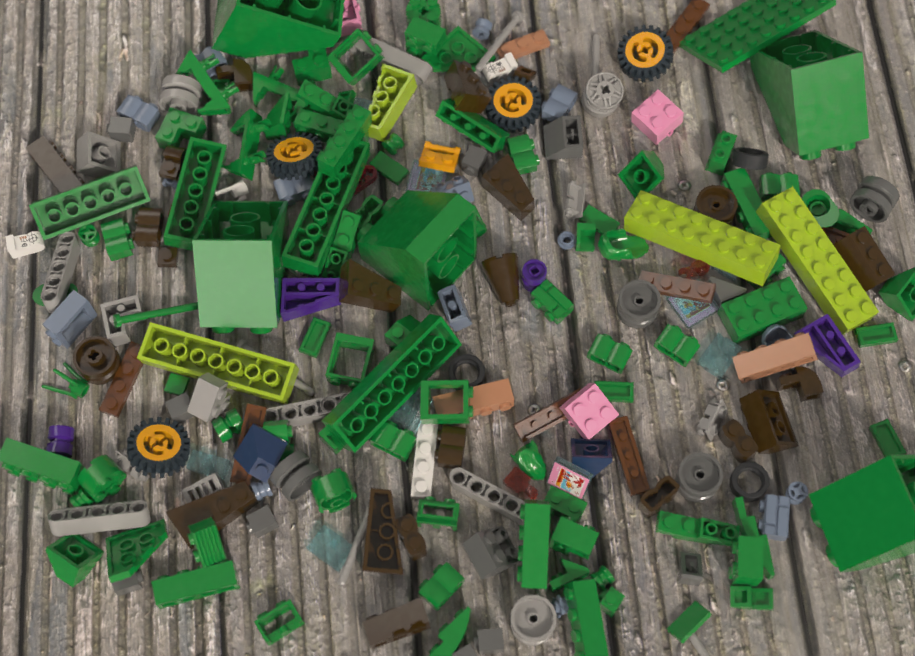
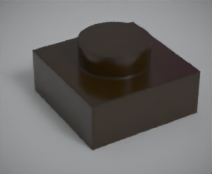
M519 66L515 69L513 77L519 76V81L522 78H526V83L535 79L537 71Z
M159 247L158 267L177 268L178 248Z

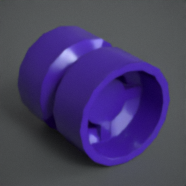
M531 259L524 264L522 268V285L527 291L532 292L546 280L547 267L542 261Z
M64 425L50 426L48 428V440L50 443H47L46 451L71 458L73 454L71 442L74 441L75 429Z

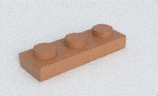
M541 29L501 44L496 54L500 60L504 58L505 54L511 52L514 59L550 47V41L544 30Z

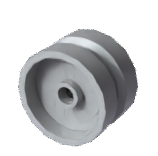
M174 74L165 77L162 82V92L158 103L160 108L165 112H168L171 107L189 114H197L202 92L199 82L185 75Z
M528 595L518 600L514 604L510 617V627L513 635L519 642L528 646H538L545 643L552 636L556 627V611L553 605L546 598L539 595ZM534 617V620L537 622L532 623L530 618Z

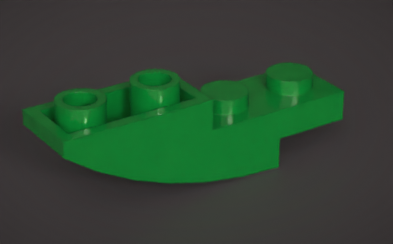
M306 79L296 94V97L310 104V108L314 111L343 121L347 111L355 105L339 95L338 97L331 95Z
M347 209L343 210L334 244L329 250L322 278H340L341 266L351 259L363 215Z
M660 510L657 512L655 532L672 535V538L686 541L732 546V542H735L739 535L740 526L703 517L697 519Z
M469 607L465 610L461 608L453 616L455 619L450 624L445 623L438 630L440 633L438 639L442 643L440 645L438 643L429 650V656H452V654L457 652L470 622L471 609Z

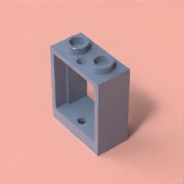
M73 290L42 325L47 330L45 333L58 347L62 345L68 349L98 314L86 298Z

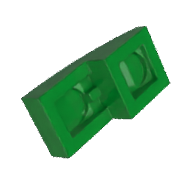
M730 586V607L774 611L773 588Z

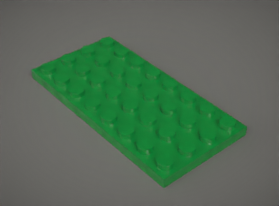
M747 0L719 18L714 19L709 24L700 27L692 34L687 35L680 41V48L719 72L724 73L834 7L836 0Z

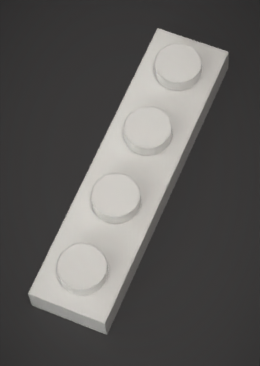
M421 420L418 422L411 498L424 499L426 496L431 497L438 424H422Z

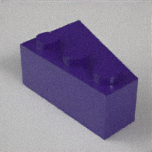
M283 278L281 316L283 321H289L341 305V302H339L340 278Z
M828 314L794 333V335L809 333L818 360L841 378L859 368L860 359Z

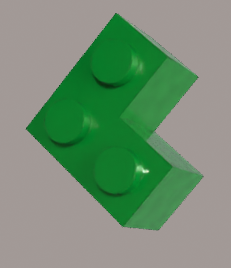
M416 16L413 17L404 32L406 52L414 57L421 58L425 52L437 55L446 41L445 28Z
M325 48L307 50V57L292 60L298 86H301L306 78H308L309 82L311 80L318 82L332 78L331 67Z
M170 107L155 138L159 148L165 149L168 145L179 147L183 138L190 140V137L202 139L207 127L202 117Z
M561 516L551 537L549 548L566 556L571 552L588 560L599 533L592 526H582L574 518L568 516L564 518Z
M738 535L735 542H732L731 552L735 554V561L732 562L731 567H728V579H731V585L757 587L763 580L764 537Z

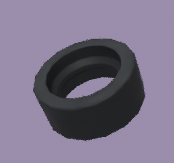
M735 148L733 150L732 165L743 169L764 170L767 168L769 154L766 151L755 148Z
M462 354L451 361L448 368L449 380H457L455 372L460 365L471 364L477 368L478 377L474 382L469 383L470 386L474 387L483 384L485 380V367L478 357L471 354Z
M744 462L734 469L730 476L729 486L735 497H743L744 502H754L764 496L769 487L770 478L763 466L756 462ZM744 471L756 473L761 480L760 489L754 493L743 491L738 485L739 475Z

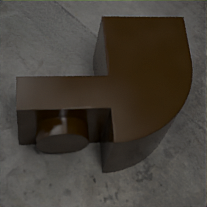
M233 59L234 65L216 67L218 79L235 81L239 92L253 91V73L246 61Z
M168 145L163 152L164 159L158 173L159 176L177 181L187 149Z
M803 366L795 367L792 375L791 373L781 375L775 384L777 391L796 388L800 402L819 399L824 392L818 375L813 370Z

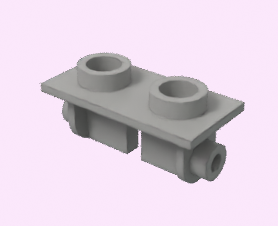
M570 181L567 184V196L570 198L566 199L564 212L568 217V221L583 216L586 183L577 185L576 181Z
M716 399L709 401L704 415L708 416L709 419L702 417L696 428L697 434L700 436L706 434L709 441H712L714 435H717L719 424L727 415V407L723 399L720 402Z
M127 448L115 450L119 455H116L113 460L121 469L128 472L132 466L127 458ZM136 466L133 467L130 475L139 481L146 482L149 479V475L147 477L143 475V470L138 473L135 471Z

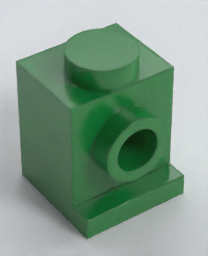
M612 586L609 590L607 588L604 589L599 597L601 611L612 617L623 602L625 595Z

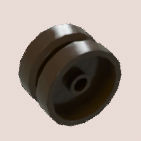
M711 185L699 192L693 211L731 225L738 207L737 199L728 188L721 185Z
M91 336L82 340L76 346L73 353V363L78 372H80L85 380L95 385H102L113 381L122 362L114 345L108 339L100 336Z

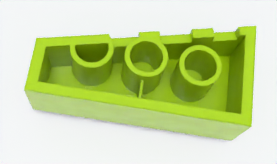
M386 64L382 65V72L377 81L378 85L372 96L373 101L368 109L372 114V124L368 129L369 137L381 142L386 139L417 88L414 74Z

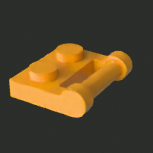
M425 141L418 166L454 173L461 155V147L456 146L452 148L431 144V141Z

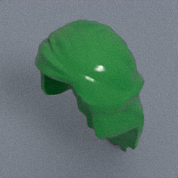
M625 229L608 230L600 236L598 241V249L601 255L608 260L638 259L648 253L649 246L644 238L627 236Z

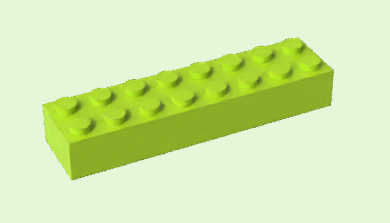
M794 187L781 192L760 205L756 211L757 215L770 230V234L776 243L781 245V250L825 315L828 314L842 335L866 323L879 313Z
M642 190L624 217L625 231L760 286L764 285L779 256L780 244Z
M152 322L149 323L137 359L143 364L194 379L210 373L228 382L227 388L284 405L288 404L299 372V368L295 363Z

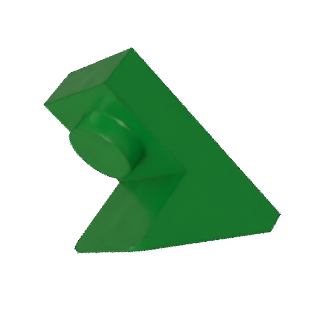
M561 558L560 565L565 574L559 573L551 577L552 581H549L548 586L551 592L554 593L564 588V584L588 577L590 571L587 567Z

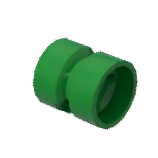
M233 408L225 413V417L219 416L212 420L211 423L224 443L233 438L234 433L240 434L243 420L236 408Z

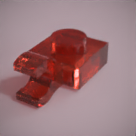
M701 260L694 261L690 266L679 269L678 276L685 274L687 277L684 278L687 279L698 275L703 276L708 273L710 265Z
M516 466L503 480V484L518 495L523 491L532 500L538 496V490L529 484L531 477Z

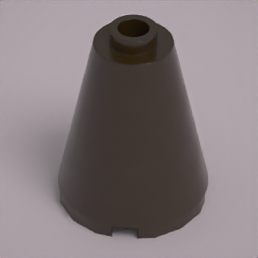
M517 253L502 254V257L496 258V256L482 261V268L501 305H505V307L517 305L516 302L519 301V259Z

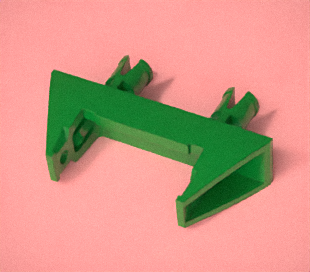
M189 50L176 74L185 76L193 74L205 93L211 98V101L197 110L198 115L231 114V108L226 99L239 92L238 87H235V83L232 82L223 89H218L207 74L208 69L220 63L218 58H215L213 53L200 61Z
M275 65L269 77L253 72V102L255 107H257L268 91L283 96L285 92H289L291 100L297 102L294 111L290 115L291 122H294L300 108L314 111L310 108V104L296 97L298 89L278 82L284 73L282 67L278 69L277 65Z
M250 108L231 127L230 132L237 136L243 134L240 157L230 162L229 165L224 166V169L253 181L255 164L265 162L263 158L267 157L264 151H257L260 132L271 129L268 127L272 125L269 119L263 120L261 115Z

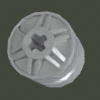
M600 72L593 75L581 96L584 110L596 118H604L611 115L618 107L624 94L621 80L609 72Z

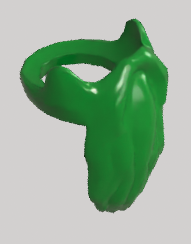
M531 440V443L521 447L515 455L510 453L513 461L518 464L520 470L528 478L538 481L545 478L547 473L546 464L543 461L542 455L538 452V445L533 440Z

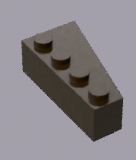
M245 481L168 510L166 514L192 550L195 547L190 545L187 534L190 533L188 526L212 517L219 531L259 502Z
M371 488L363 572L404 575L392 492L388 489Z

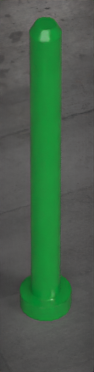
M198 302L124 316L114 314L113 321L115 327L118 328L124 323L198 310Z

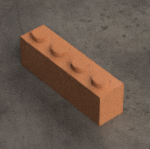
M798 333L791 339H779L772 345H760L753 351H742L737 353V356L732 357L738 378L742 384L818 360L809 333Z
M508 378L473 387L474 396L470 398V405H473V416L480 414L481 416L490 415L492 411H506L514 406V397ZM463 389L432 397L435 414H463Z

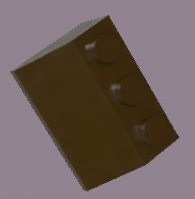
M865 226L833 244L865 292L896 275Z
M757 389L739 398L741 411L747 421V428L757 443L758 454H772L799 446L779 392Z

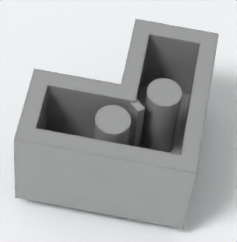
M138 294L100 304L107 339L114 347L130 343L131 337L128 325L145 320L124 323L121 327L116 328L113 315L119 314L124 316L145 312Z
M210 373L198 377L187 412L206 422L226 412L231 404L229 402L231 394L226 390L228 382Z

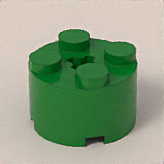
M437 0L409 1L406 7L407 27L414 16L441 27V8Z
M108 455L98 456L90 462L92 465L88 469L85 467L82 469L77 479L81 487L96 503L101 502L109 495L115 496L121 490L120 485L127 476Z
M341 468L333 469L330 474L323 477L317 476L311 480L310 490L320 513H324L323 510H328L329 513L340 511L350 505L352 498L355 500L357 497L348 474L343 472Z

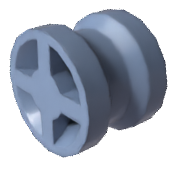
M479 18L476 20V27L473 28L472 35L479 40H487L493 25L489 20Z
M263 481L251 483L258 502L263 497L273 496L268 481L266 483Z
M793 482L785 491V496L790 498V504L799 505L808 496V488L802 482Z

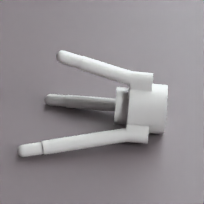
M241 180L232 186L216 191L215 195L218 196L231 191L234 198H239L237 201H244L247 199L246 194L249 193V190L244 181Z

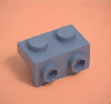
M464 175L455 176L450 181L437 183L435 187L430 188L431 192L458 193L468 202L475 201L470 182Z

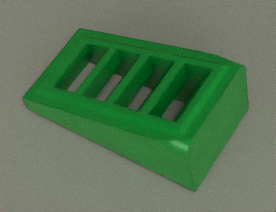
M840 208L839 218L831 226L848 234L865 226L870 235L872 233L871 228Z

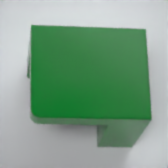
M577 223L576 251L594 252L596 223Z
M326 426L318 433L320 440L335 455L343 449L342 445Z

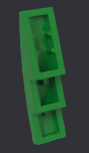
M736 497L732 501V507L737 525L740 526L741 535L764 537L763 575L767 580H770L775 576L768 537L767 535L758 534L755 516H747L743 497Z

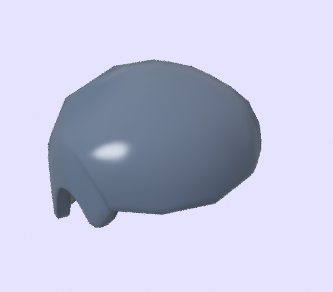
M774 324L768 327L762 334V344L769 346L779 339L787 340L793 338V336L783 325Z

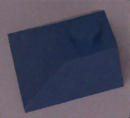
M253 423L233 457L248 474L266 483L276 468L288 442Z
M571 438V471L586 479H592L613 462L610 439L588 440Z

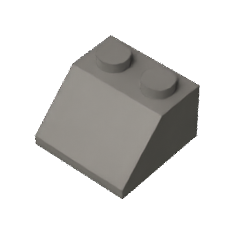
M89 131L77 140L78 173L91 177H100L120 171V141Z

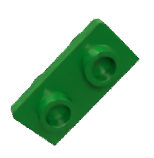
M552 485L544 499L550 502V516L554 517L556 515L564 518L568 516L574 518L577 523H579L588 502Z

